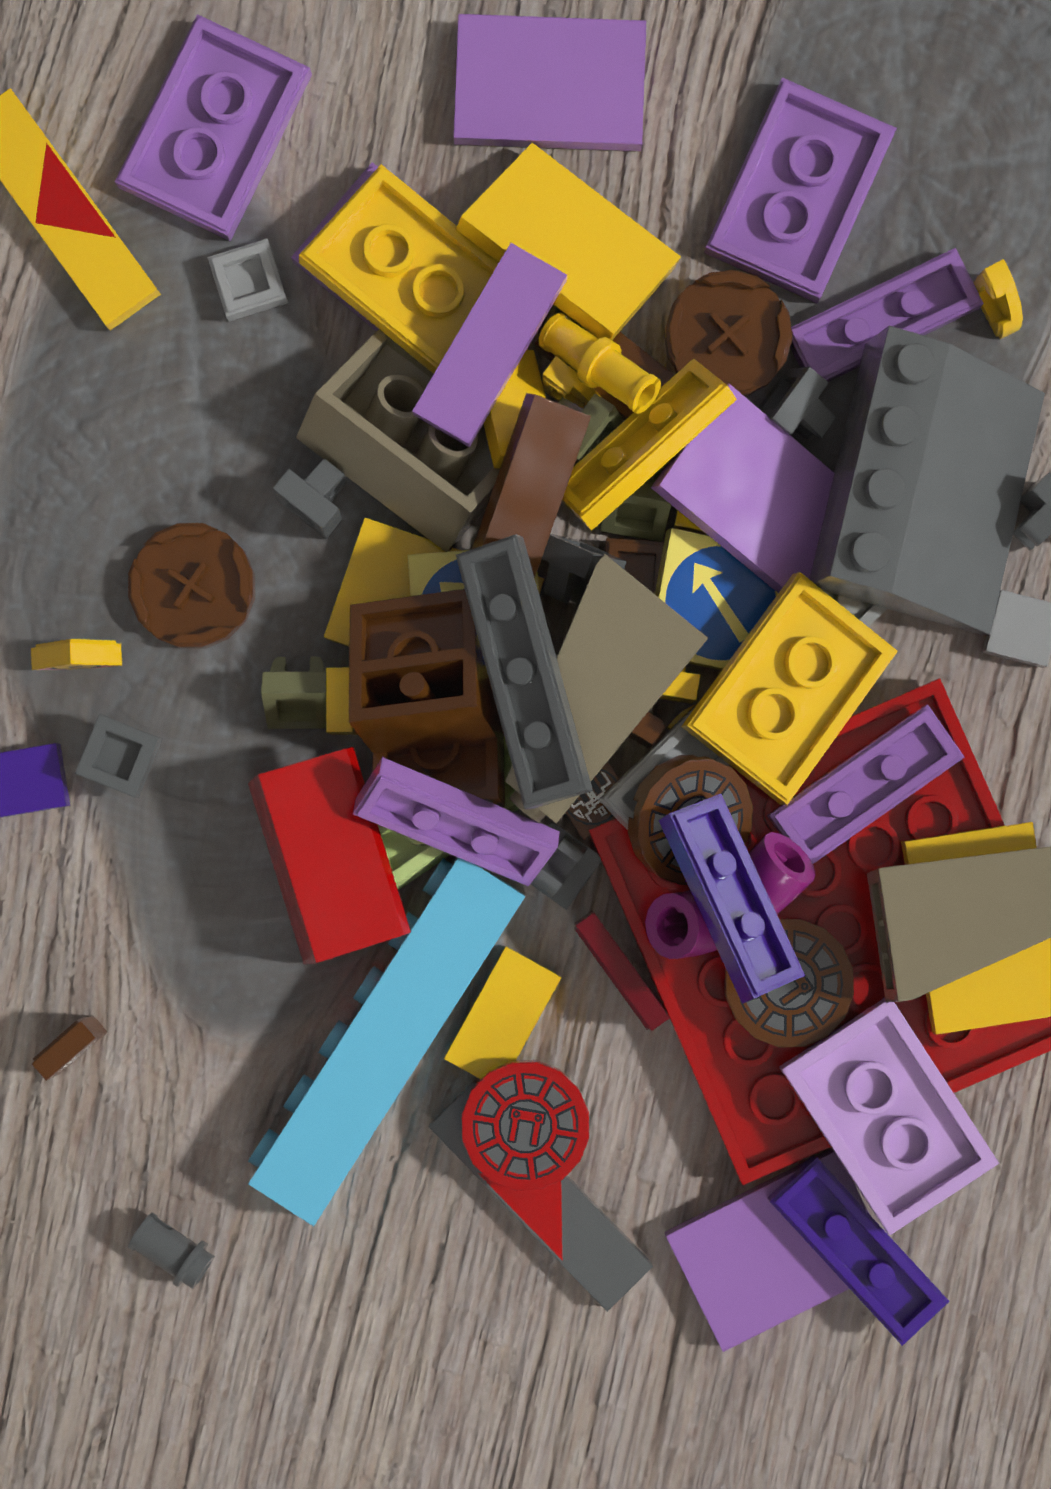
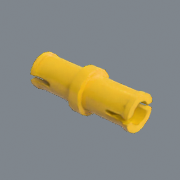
M557 313L552 316L542 328L539 336V346L575 369L579 381L593 389L601 387L625 403L629 409L637 414L647 410L655 401L661 388L660 379L653 374L647 373L637 364L623 356L619 344L610 338L603 337L598 339L571 321L564 313Z

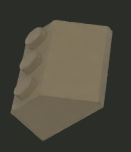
M378 329L314 394L296 438L320 457L329 461L350 480L442 550L449 552L486 509L500 468H494L484 425H482L471 446L468 447L413 415L414 407L434 374Z

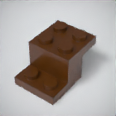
M465 589L350 605L349 723L372 751L373 771L381 758L384 757L500 807H505L503 728Z

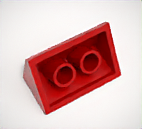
M354 747L258 774L248 783L304 965L316 964L411 933L378 824L353 814L356 797L365 785Z

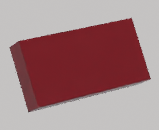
M591 910L574 923L576 925L574 927L575 931L646 1030L650 1029L653 1031L670 1019L596 914Z

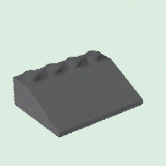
M890 325L865 343L809 579L823 591L976 634L990 635L1045 393L950 343Z

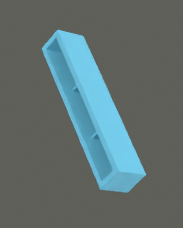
M444 858L441 860L423 888L424 892L432 896L427 907L419 918L410 912L406 915L411 933L389 941L388 945L398 952L385 972L373 966L353 997L363 1006L351 1025L348 1026L339 1020L318 1051L319 1054L328 1060L315 1081L304 1074L283 1107L292 1112L293 1115L281 1134L279 1135L269 1128L248 1162L258 1168L248 1184L313 1227L525 898V894L485 868L461 858H457L454 865Z

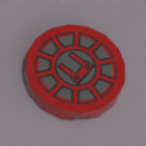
M512 1060L489 1071L471 1089L462 1112V1141L472 1164L491 1182L514 1191L541 1190L563 1180L581 1161L589 1140V1111L579 1088L559 1068L538 1060Z

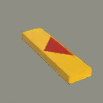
M10 88L1 94L0 181L98 316L111 331L161 294Z

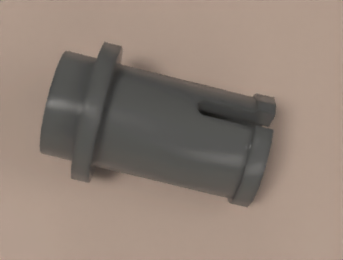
M153 1212L145 1218L128 1245L129 1249L137 1251L175 1277L173 1285L178 1288L184 1283L191 1289H194L215 1258L214 1255L206 1251L208 1243L202 1240L197 1245L160 1220Z

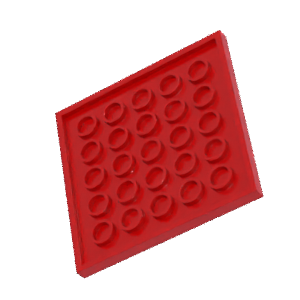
M940 678L851 716L794 795L796 796L927 704L965 757L813 864L815 870L814 881L777 914L779 919H802L825 928L844 947L853 968L854 996L845 1019L834 1030L885 998L867 873L878 868L905 865L901 845L903 841L1005 826ZM733 768L747 785L753 805L751 833L745 844L749 852L766 834L771 832L779 833L767 815L781 805ZM616 818L588 830L741 1184L745 1185L830 1148V1144L779 1067L814 1043L805 1047L779 1048L754 1038L734 1019L724 996L726 967L718 950L699 956L669 959L661 956L652 947L647 937L645 921L648 909L653 901L661 895L690 890L689 886L676 884L650 872L635 856L628 830ZM926 994L913 1000L894 1002L953 1093L1051 1051V1017L936 1035L932 1033Z

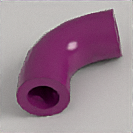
M771 832L766 834L748 852L777 914L814 881L815 870L808 855L794 841L780 833ZM690 890L663 894L653 901L646 916V933L652 947L661 956L669 959L699 956L717 950Z

